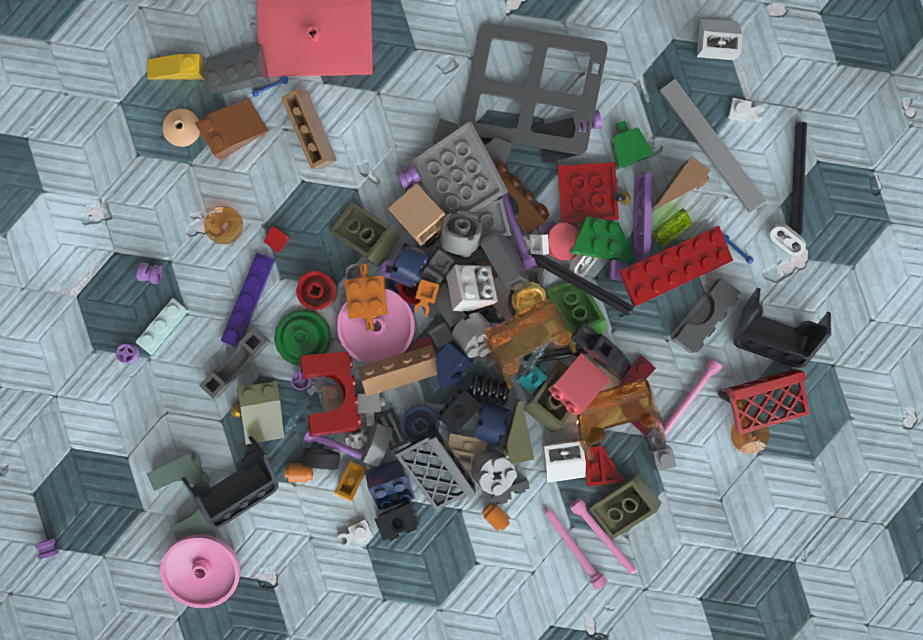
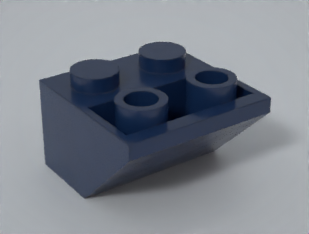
M447 342L436 357L438 384L441 388L457 385L463 377L461 374L464 370L470 369L474 364V357L470 358L465 355L455 342Z
M399 460L365 470L368 490L379 510L388 509L391 506L415 499L407 471Z

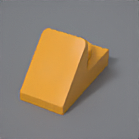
M350 461L334 494L352 502L367 468Z

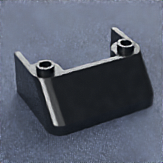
M757 287L743 308L734 334V345L739 349L795 368L805 367L831 336V312L827 311L818 323L803 321L796 328L762 317L763 306L760 304L761 288Z
M252 436L248 437L253 450L244 455L242 459L244 467L210 488L204 482L192 487L185 476L181 478L191 498L211 529L221 528L274 494L279 487L266 453Z

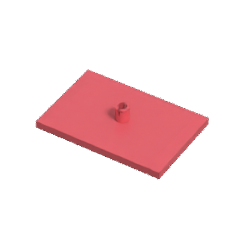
M257 0L258 45L261 44L263 47L268 77L373 75L371 0Z

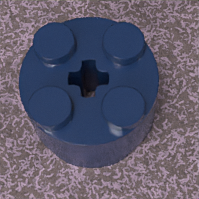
M404 242L400 249L402 251L395 260L389 278L411 288L415 287L416 283L419 282L422 272L419 270H422L423 266L426 265L429 254Z
M485 401L474 438L499 446L506 430V423L511 409Z
M415 405L409 408L403 415L400 425L404 437L410 443H413L428 435L429 430L435 427L439 431V416L433 408L427 405ZM419 420H423V424H426L422 429H418V425H415Z

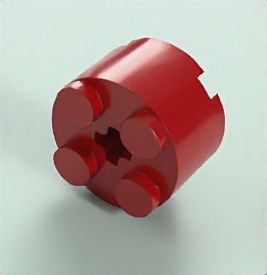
M311 271L299 279L296 295L299 302L306 308L321 311L328 309L334 304L338 297V288L333 278L319 271ZM315 287L321 288L319 295L313 294L316 291Z

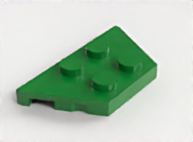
M586 217L582 220L580 230L575 236L576 241L574 246L570 248L569 254L608 260L614 259L627 263L635 261L634 254L619 222Z

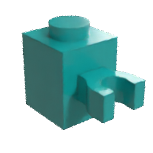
M531 364L517 381L532 394L547 379L544 375L546 370L539 364L537 366Z

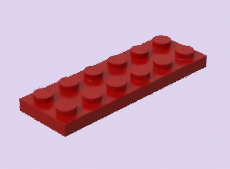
M715 226L618 272L633 307L730 263L733 261L720 226Z

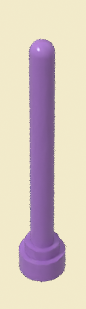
M505 193L500 197L503 198L506 214L522 256V264L525 270L536 267L537 264L535 259L528 253L509 196Z
M308 428L303 437L304 441L309 443L317 441L358 459L363 454V452L323 435L309 437ZM382 460L380 465L386 464L388 462Z

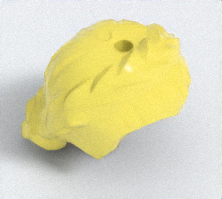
M528 282L521 289L514 291L512 304L517 317L534 318L542 314L546 301V292L539 284Z

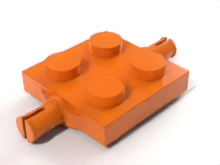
M367 264L359 265L360 276L355 279L345 280L349 319H365L366 331L374 330L373 318L380 315H388L384 276H369Z

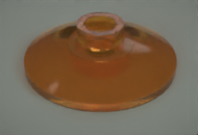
M220 206L208 213L204 228L207 236L215 243L230 244L240 237L243 230V221L235 209L228 206ZM228 223V228L224 230L223 224Z
M746 416L743 417L741 427H747L751 419ZM757 418L759 422H764L760 418ZM734 423L731 430V440L739 451L746 454H756L762 451L768 444L769 429L764 427L739 435L736 432ZM754 432L755 437L750 439V433Z

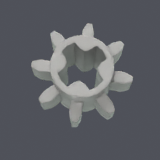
M359 425L356 431L345 432L346 445L351 444L352 448L360 449L365 443H368V430H363L361 425Z

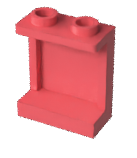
M581 353L571 361L570 366L548 390L555 399L566 406L570 413L577 416L585 411L610 379Z

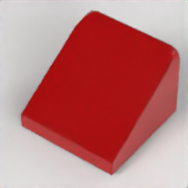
M272 226L263 242L277 253H280L290 238Z

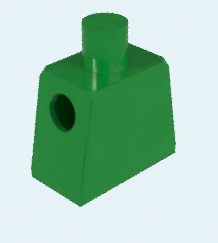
M626 121L615 124L618 135L613 136L610 143L616 170L648 159L654 154L638 127L629 130Z

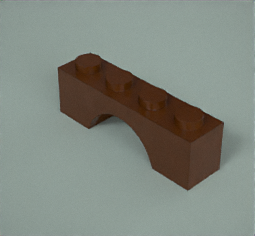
M497 158L493 163L508 190L507 193L512 195L518 203L519 215L516 221L528 234H531L546 221L550 213L545 205L535 199L533 192L526 189L522 185L521 180L508 170V166Z

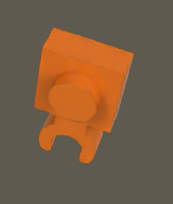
M420 279L415 299H419L420 302L415 305L414 313H417L419 307H424V316L428 315V303L434 304L440 285Z

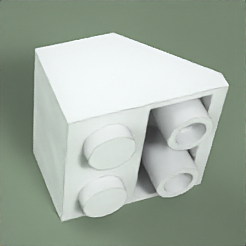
M700 19L697 57L735 60L741 54L742 31L739 22Z
M455 265L447 274L453 311H473L498 301L491 266Z
M581 439L542 444L547 482L586 477L585 455Z

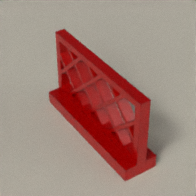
M791 369L725 388L726 396L730 398L737 434L740 435L809 415L810 412L803 381L806 379L805 371ZM797 383V393L793 395L788 392L792 384ZM775 389L783 391L778 400L771 397ZM757 394L765 396L760 406L753 402ZM787 394L793 397L788 407L782 404ZM745 399L747 401L742 411L738 409L736 400ZM769 399L775 402L771 412L764 409ZM797 400L801 402L803 411L795 412L792 410ZM751 404L758 407L753 417L746 414ZM779 406L786 409L782 417L775 416ZM762 411L769 414L764 422L757 420ZM743 417L750 418L751 421L748 426L742 428L741 421Z

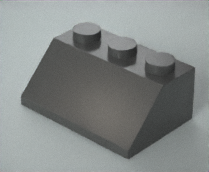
M261 44L209 57L203 71L207 90L214 95L269 83Z

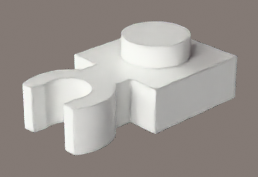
M733 98L731 99L727 118L746 122L750 117L752 121L759 122L762 120V117L756 116V111L762 112L764 107L756 106L752 108V102Z
M529 234V236H523L530 254H549L548 234Z
M365 518L349 526V533L342 532L337 538L345 537L347 542L342 545V548H347L351 541L354 540L355 544L358 545L374 537V534Z

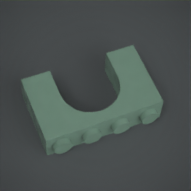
M195 452L146 473L154 491L173 482L182 481L181 478L184 476L193 486L204 482L210 487L209 476L206 472H203L201 459ZM197 509L194 515L170 526L176 540L189 535L202 534L211 529L199 509Z

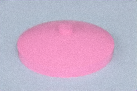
M386 289L388 315H380L373 318L374 330L366 331L365 319H349L347 301L341 308L337 322L340 342L344 349L360 362L371 364L401 355L412 342L415 331L412 310L407 302L391 290Z
M189 535L177 540L167 550L161 562V580L167 592L180 603L195 608H209L223 603L233 594L240 579V563L233 549L224 541L210 535Z

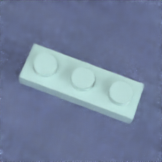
M172 298L137 339L136 343L149 354H153L189 310L175 298Z

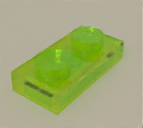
M682 208L653 231L659 245L664 247L692 225L688 212Z

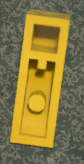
M176 54L147 59V79L205 80L203 72L205 60L200 54Z

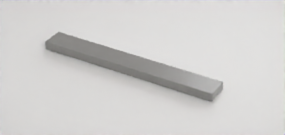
M674 79L660 89L659 93L746 210L751 212L766 201L677 80Z

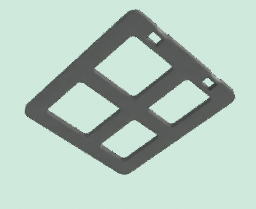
M484 24L480 28L460 127L467 122H472L480 138L493 140L495 137L514 144L578 155L584 154L587 151L608 51L607 44L600 40L495 24ZM493 40L534 46L526 85L519 86L484 79ZM549 48L590 55L584 90L581 95L540 88L546 54ZM593 63L600 64L598 74L591 73ZM490 95L522 101L517 128L511 129L477 123L475 119L480 96ZM545 104L578 110L579 114L574 137L564 138L532 132L531 126L536 105ZM581 121L588 122L586 132L579 131Z

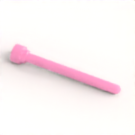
M709 358L705 364V372L661 428L659 434L664 433L665 436L711 375L719 373L722 369L719 363Z
M581 498L576 499L569 506L571 511L578 516H582L629 573H635L636 569L587 512L586 503Z
M546 509L545 515L590 575L591 585L594 589L597 590L604 586L608 581L605 576L596 572L553 511Z

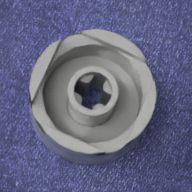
M457 211V214L453 215L449 213L443 220L441 234L442 249L463 257H469L479 246L482 223L478 221L476 215L467 211Z
M472 313L469 315L470 318L468 320L462 319L455 326L452 332L453 341L468 357H484L488 354L493 342L499 338V334L482 314Z
M497 450L483 451L472 462L473 479L489 494L501 495L510 488L517 477L514 465L510 463V460H506L505 456Z

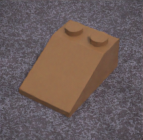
M691 156L678 169L651 207V211L671 203L694 189L698 190L701 186L703 187L710 178L708 174L711 170Z

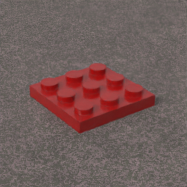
M615 162L562 165L557 167L561 223H581L586 217L608 221L619 220L618 201L614 199V195L617 194Z

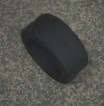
M321 448L304 449L302 465L315 469L336 470L339 468L340 452Z

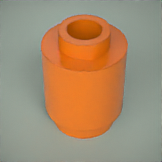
M289 463V467H285V478H288L289 482H308V480H313V468L306 467L302 463Z
M491 502L482 511L484 519L496 531L499 529L503 531L510 524L508 521L510 516L498 504Z

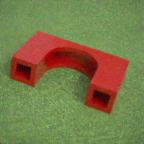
M348 351L301 356L299 360L301 379L328 377L339 384L343 393L342 403L338 409L330 412L309 414L307 416L309 437L356 431L359 425H361V417L359 413L357 414L356 410L358 396L354 394L353 390L356 382L354 375L351 376L350 368H353L352 357H349Z

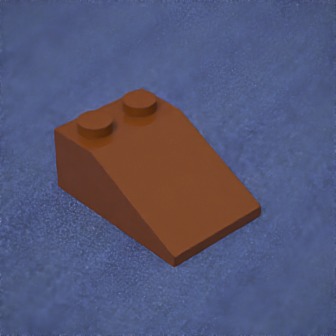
M249 98L212 112L195 122L212 153L219 160L269 132Z

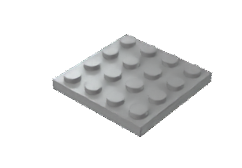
M467 122L411 161L428 195L445 215L452 213L451 215L457 214V211L474 213L508 192L472 122Z

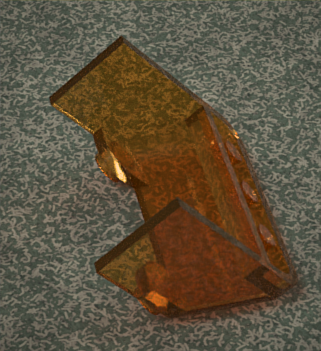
M550 299L542 300L490 329L484 335V341L494 366L509 389L512 388V384L508 376L518 371L520 367L519 359L545 344L553 341L556 346L567 345L573 353L576 352L574 341L570 339L572 334L557 307Z
M646 379L635 380L600 391L585 411L576 416L578 440L590 461L593 460L592 445L603 441L606 436L605 429L641 419L646 428L655 427L661 441L665 440L662 418L651 385Z

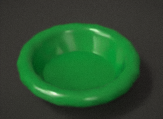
M300 309L292 311L281 318L275 329L274 341L277 351L284 360L293 365L300 366L299 360L301 356L325 354L328 351L331 334L329 326L322 316L314 311Z

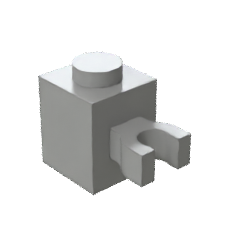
M381 392L366 397L365 393H358V413H366L367 426H374L376 423L375 412H380L383 410L382 407H385V396L381 395Z
M660 434L661 441L658 443L655 442L654 436H650V442L655 447L649 449L653 468L661 471L677 467L672 447L665 446V434Z

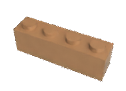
M295 89L281 97L310 168L323 169L336 162V157L308 91Z
M426 346L359 367L358 371L366 397L438 375L437 356L433 346Z

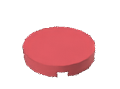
M569 223L553 225L548 232L549 254L559 261H567L576 257L577 255L569 254V250L574 246L578 230Z

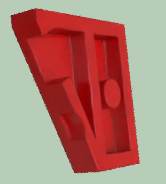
M603 446L583 447L586 486L624 482L623 477L617 471Z

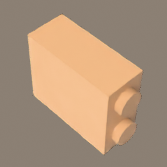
M418 184L409 188L401 198L394 201L388 208L394 218L420 246L442 228L443 220L446 216Z

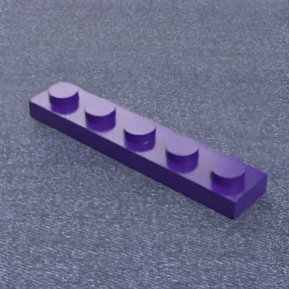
M256 252L220 341L237 347L244 338L275 259Z

